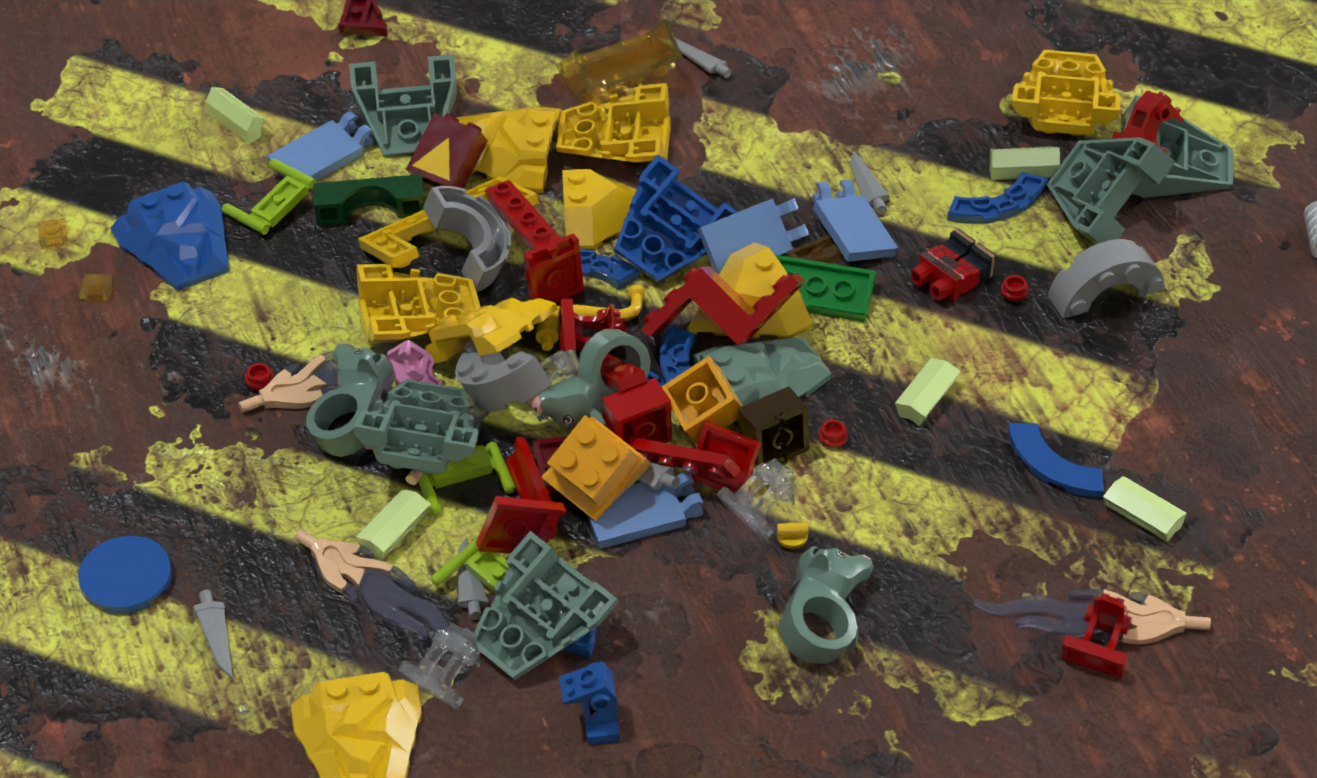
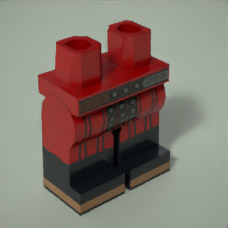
M956 228L950 233V238L938 247L931 248L928 252L925 251L920 254L919 265L912 269L911 281L917 286H922L928 282L930 284L929 292L938 301L945 297L955 301L960 298V294L968 292L994 276L996 254L979 242L975 244L976 240L959 228Z

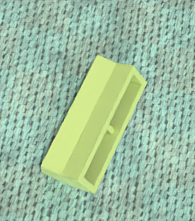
M211 87L206 99L207 112L210 116L248 144L262 137L261 126L264 122V117L224 88Z
M1059 147L990 149L989 170L991 180L1018 179L1021 173L1051 178L1060 167Z
M931 358L895 402L899 417L910 419L920 426L955 382L961 371L945 360Z
M1125 476L1115 481L1103 496L1106 506L1166 542L1170 540L1176 531L1181 529L1186 516V512Z
M402 489L356 536L362 551L371 553L382 561L428 513L431 503L416 492Z

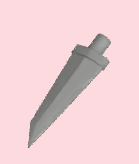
M663 38L672 47L704 68L708 73H718L725 78L731 75L732 70L727 67L728 63L724 60H720L678 39Z
M854 151L850 166L860 195L865 197L871 208L874 207L878 214H884L887 211L884 202L890 199V195Z
M654 463L637 480L656 491L664 485L675 489L680 482L678 477L672 475L673 467Z
M467 537L459 547L458 553L469 544ZM463 565L458 569V606L468 608L469 618L471 620H478L482 616L481 608L488 607L489 605L488 597H486L482 582Z
M203 590L199 593L201 603L193 606L194 614L198 618L217 666L233 678L224 603L213 601L211 591Z

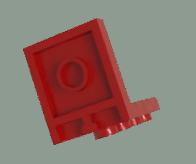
M510 180L486 188L485 194L488 201L531 249L523 253L529 300L541 298L556 303L561 301V299H566L583 292L584 284L580 246L576 235L572 233L560 238Z
M516 438L514 452L506 460L520 499L495 497L476 540L478 551L511 554L530 531L548 544L549 540L555 537L558 530L556 525L560 516L565 515L566 509L563 503L552 502L549 490L546 488L541 477V471L538 469L533 458V452L530 450L525 438Z

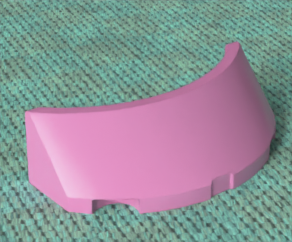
M409 340L388 351L387 358L396 373V386L406 379L442 385V381L435 377L432 369L435 361L431 353Z

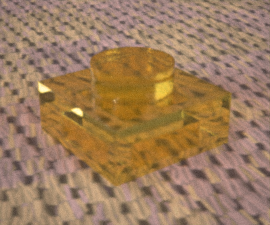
M65 218L38 222L41 249L69 244Z
M85 273L79 292L81 301L109 302L114 285L113 275Z

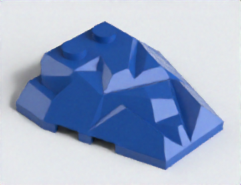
M659 155L654 158L640 176L638 187L632 198L630 209L614 248V252L657 283H660L707 254L698 233V228L738 212L725 202L717 209L677 180L680 170Z
M180 182L131 200L128 204L127 214L119 216L110 228L113 237L122 251L126 254L131 252L136 255L141 265L145 266L148 264L151 266L156 276L177 291L229 272L222 207L212 191L200 187L192 189L188 183Z

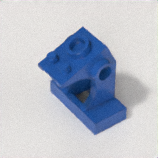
M601 661L559 677L563 705L582 703L588 745L620 741L616 692L612 671ZM589 707H592L594 710H596V712L593 715H590Z

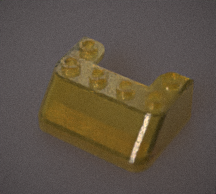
M665 19L648 33L580 56L578 49L574 50L557 65V69L561 78L578 100L584 99L586 103L599 98V95L606 91L608 94L618 92L623 89L622 85L630 83L631 86L641 84L646 81L645 77L654 75V78L664 76L669 73V70L676 68L675 63L683 57L669 21Z

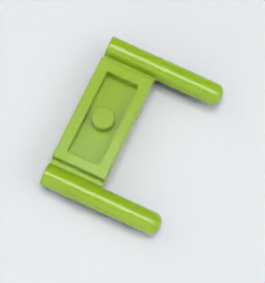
M271 159L269 167L286 177L251 209V214L249 215L228 203L224 204L221 209L224 214L262 234H267L270 227L273 228L309 193V188L313 189V183H317V180L277 159Z
M490 442L486 447L483 444L475 446L473 454L460 462L450 461L446 470L440 474L424 473L418 483L425 500L431 503L429 508L431 514L438 515L442 511L433 488L434 486L437 489L491 474L494 469L504 491L507 494L515 492L516 486L496 442Z
M476 538L431 576V582L433 585L439 586L460 567L465 565L471 574L497 594L494 588L498 581H503L509 566L506 564L507 560L499 553L478 551Z

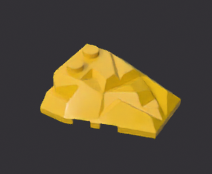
M1044 50L1032 64V71L1030 73L1026 72L1023 75V82L1021 84L1016 83L1014 86L1011 106L1022 117H1027L1031 126L1036 131H1043L1049 134L1057 132L1068 133L1073 136H1090L1095 132L1097 124L1107 125L1119 117L1121 97L1119 93L1113 92V82L1106 80V70L1097 54Z
M667 83L638 86L633 88L634 94L618 98L616 93L609 96L610 102L596 105L591 101L561 111L556 143L557 152L640 163L652 162L657 155L667 160L671 128Z
M533 106L456 117L460 121L459 123L464 125L470 122L479 126L482 129L481 133L488 140L472 174L477 170L487 174L488 180L501 176L532 192L543 193L548 175V151L553 132L558 133L562 109Z
M388 264L357 265L358 307L367 344L396 343L429 334L431 329L440 325L439 320L451 314L459 316L481 307L473 279L437 273L434 278L419 276L420 270L411 269L410 274L393 272L394 267Z
M510 298L501 301L495 306H483L459 316L451 314L440 319V325L430 330L429 336L432 343L427 345L425 350L431 353L435 363L444 362L463 351L465 344L472 339L479 356L498 353L521 339L520 333L522 331H531L534 328V324L544 321L558 308L556 303L541 298L526 302Z
M385 672L320 681L314 686L311 694L302 695L291 704L295 737L305 748L307 758L311 764H314L319 773V778H407L410 766L411 748L415 746V732L417 724L421 722L422 717L418 685L403 679L391 681L389 674Z

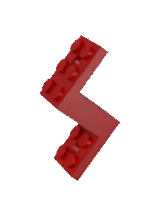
M710 266L698 267L697 269L694 267L683 278L686 283L678 289L674 288L663 299L666 304L658 310H652L643 321L646 325L641 330L648 337L660 335L694 301L737 345L747 343L806 281L799 274L783 275L772 286L775 291L770 296H762L751 307Z

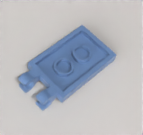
M349 111L342 116L339 123L331 120L267 155V161L269 164L271 159H277L318 181L364 155L363 148L370 147L375 143L369 136V134L373 133V130L367 125L359 128L353 122L358 117L352 111Z
M851 180L840 181L843 191L836 192L837 198L831 197L830 185L827 182L816 183L819 193L812 195L815 202L813 210L847 262L896 257L897 245L865 197L855 195V187Z
M772 198L698 228V233L713 270L719 275L730 254L754 242L768 246L775 255H782L793 250L791 241L809 235L805 224L786 231L780 216L799 209L795 198L777 206Z
M683 472L677 477L680 482L675 489L664 485L656 491L641 482L635 483L629 489L627 488L597 521L586 514L599 549L685 527L687 518L702 516L704 514L701 508L703 501L699 493H694L692 487L694 480L691 473ZM679 496H688L681 503H679L677 498Z

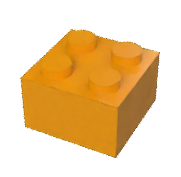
M710 355L662 386L671 400V408L681 426L696 444H698L705 422L710 421L722 427H727L738 419V408L743 406L723 371Z

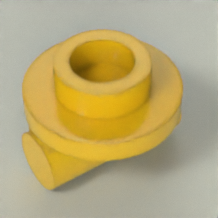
M808 522L777 524V539L779 543L790 549L803 546L808 539Z

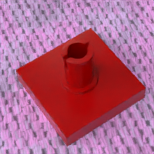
M710 421L705 422L696 449L726 454L741 470L737 479L724 477L723 480H719L707 473L700 472L699 475L691 474L693 480L739 500L745 498L761 442Z

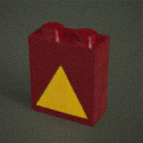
M434 113L405 170L410 175L422 174L423 183L433 187L453 186L464 189L488 140L481 133L482 129L479 126L470 122L467 125L459 123L460 121L450 114L441 116Z

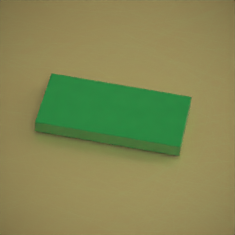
M775 255L789 275L799 274L806 281L799 291L809 313L866 321L876 280V271Z

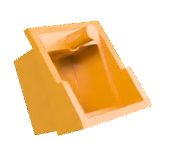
M584 415L547 463L550 465V468L541 477L597 521L627 488L629 489L644 474L652 463L593 416L589 418Z

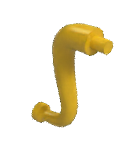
M632 285L628 288V297L631 300V305L620 309V318H624L625 322L635 318L640 313L642 299L645 296L644 287ZM573 305L574 312L581 316H597V311L607 309L586 305ZM558 310L537 325L535 338L537 342L542 344V349L545 351L552 350L553 344L559 338Z

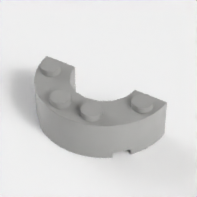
M432 187L423 209L435 229L456 231L465 236L472 244L473 250L470 251L461 272L465 278L473 279L476 292L481 291L495 281L511 247L509 226L494 206L479 195L476 198L466 194V189L459 187Z
M1116 239L1096 244L1073 258L1075 263L1066 271L1061 269L1050 287L1048 297L1064 319L1088 312L1095 298L1104 290L1116 284L1129 283L1139 297L1164 290L1165 284L1161 271L1143 247L1136 245L1131 240Z
M472 339L465 344V351L459 358L455 369L458 381L475 406L483 411L507 409L508 406L506 404L518 400L521 404L538 395L552 384L535 356L522 351L513 354L506 361L500 352L479 356Z

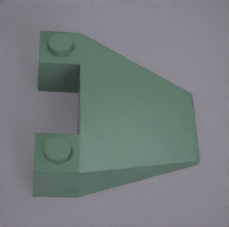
M454 54L428 57L430 85L378 90L375 62L349 64L353 102L365 124L373 130L371 135L383 157L414 154L434 113L441 116L451 113L457 95Z
M1138 95L1134 97L1122 115V134L1125 131L1133 107L1140 98ZM1170 118L1168 121L1160 124L1156 138L1158 145L1168 150L1167 155L1175 163L1169 170L1168 175L1159 184L1143 178L1132 194L1148 198L1230 189L1233 186V148L1184 119V122H1180Z
M1140 137L1078 141L1048 181L1047 186L1072 225L1096 245L1120 238L1125 228L1113 219L1143 178L1159 184L1168 175L1175 161L1155 143Z

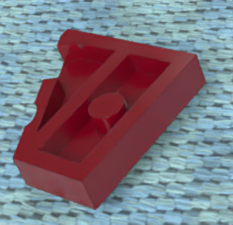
M346 0L338 24L339 33L388 36V27L382 19V13L380 8L377 7L376 0Z

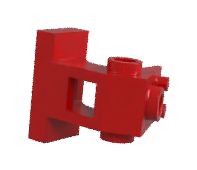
M1146 90L1135 103L1124 133L1114 131L1112 139L1140 137L1155 143L1167 154L1168 150L1158 145L1156 138L1157 130L1162 122L1168 121L1170 118L1184 122V119L1179 114L1181 109L1178 107L1174 108L1171 104V98L1165 93H1154Z
M561 299L558 308L561 363H573L576 350H582L585 343L591 338L583 337V329H598L599 332L604 329H619L627 333L625 319L620 318V309L615 310L613 304H609L607 309L597 311V316H581L573 310V299ZM617 347L613 348L609 352L615 351Z
M1103 592L1101 597L1095 596L1094 605H1088L1084 621L1089 623L1084 637L1080 639L1066 634L1062 644L1061 659L1122 679L1126 669L1128 654L1116 651V647L1121 634H1128L1132 622V617L1127 616L1129 612L1127 607L1123 605L1125 600L1111 597ZM1096 629L1112 634L1107 647L1091 642Z

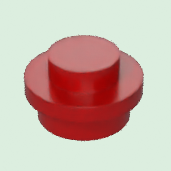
M1011 275L1001 284L1000 291L1006 299L1019 301L1028 296L1029 286L1023 277Z
M263 363L251 365L245 374L246 385L254 390L263 389L274 378L273 371Z
M828 420L819 429V440L828 447H839L847 441L848 430L841 421Z

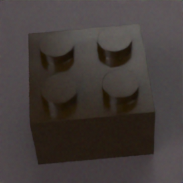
M789 386L738 408L739 434L761 442L754 465L758 472L776 464L786 465L790 458L809 450L808 406Z

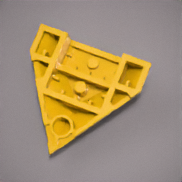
M590 169L562 170L566 236L574 233L579 239L580 249L585 250L596 249L602 245L603 240L612 235L618 237L636 189L599 175Z
M754 242L730 254L719 276L753 307L762 296H770L775 291L772 286L783 275L786 276L788 273L768 246ZM798 290L753 337L777 335L779 339L791 338L812 327V321L800 291ZM700 307L687 328V331L696 335L697 332L714 333V336H728Z

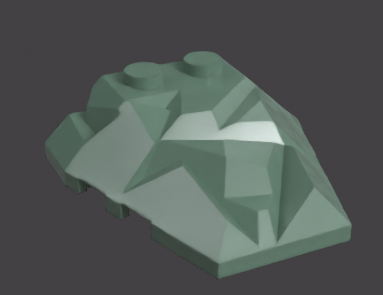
M804 336L748 342L741 345L714 346L689 356V361L694 366L710 355L723 371L743 406L788 386L798 397H807L831 379V372ZM737 419L733 424L739 432V421Z
M406 379L388 392V400L384 403L383 400H377L374 403L373 411H362L358 416L353 431L354 435L364 446L372 447L376 459L381 464H387L396 469H416L425 474H440L446 470L450 461L460 462L473 454L478 440V430L473 428L474 418L473 415H469L470 405L463 388Z
M530 531L510 554L506 562L509 568L503 581L497 582L494 588L497 594L491 607L485 608L470 644L510 677L517 680L599 626L619 603V600L597 582L592 583L561 559L552 547Z

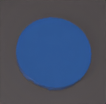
M122 536L101 543L87 554L81 563L78 573L79 585L84 598L95 606L102 608L103 612L113 614L133 613L149 607L150 602L155 600L163 591H167L172 579V567L167 552L157 542L140 536Z

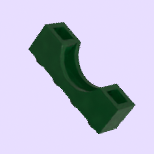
M422 174L313 183L314 210L317 225L344 223L353 211L366 206L388 208L398 218H406L424 210Z

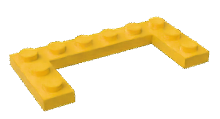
M499 176L469 189L465 193L476 198L480 195L487 199L485 189L507 181V179ZM513 183L532 206L539 204L537 193ZM422 210L360 237L358 241L361 249L394 268H403L410 265L412 260L419 258L417 247L408 242L412 240V237L420 233L426 234L434 231L435 227L425 211Z

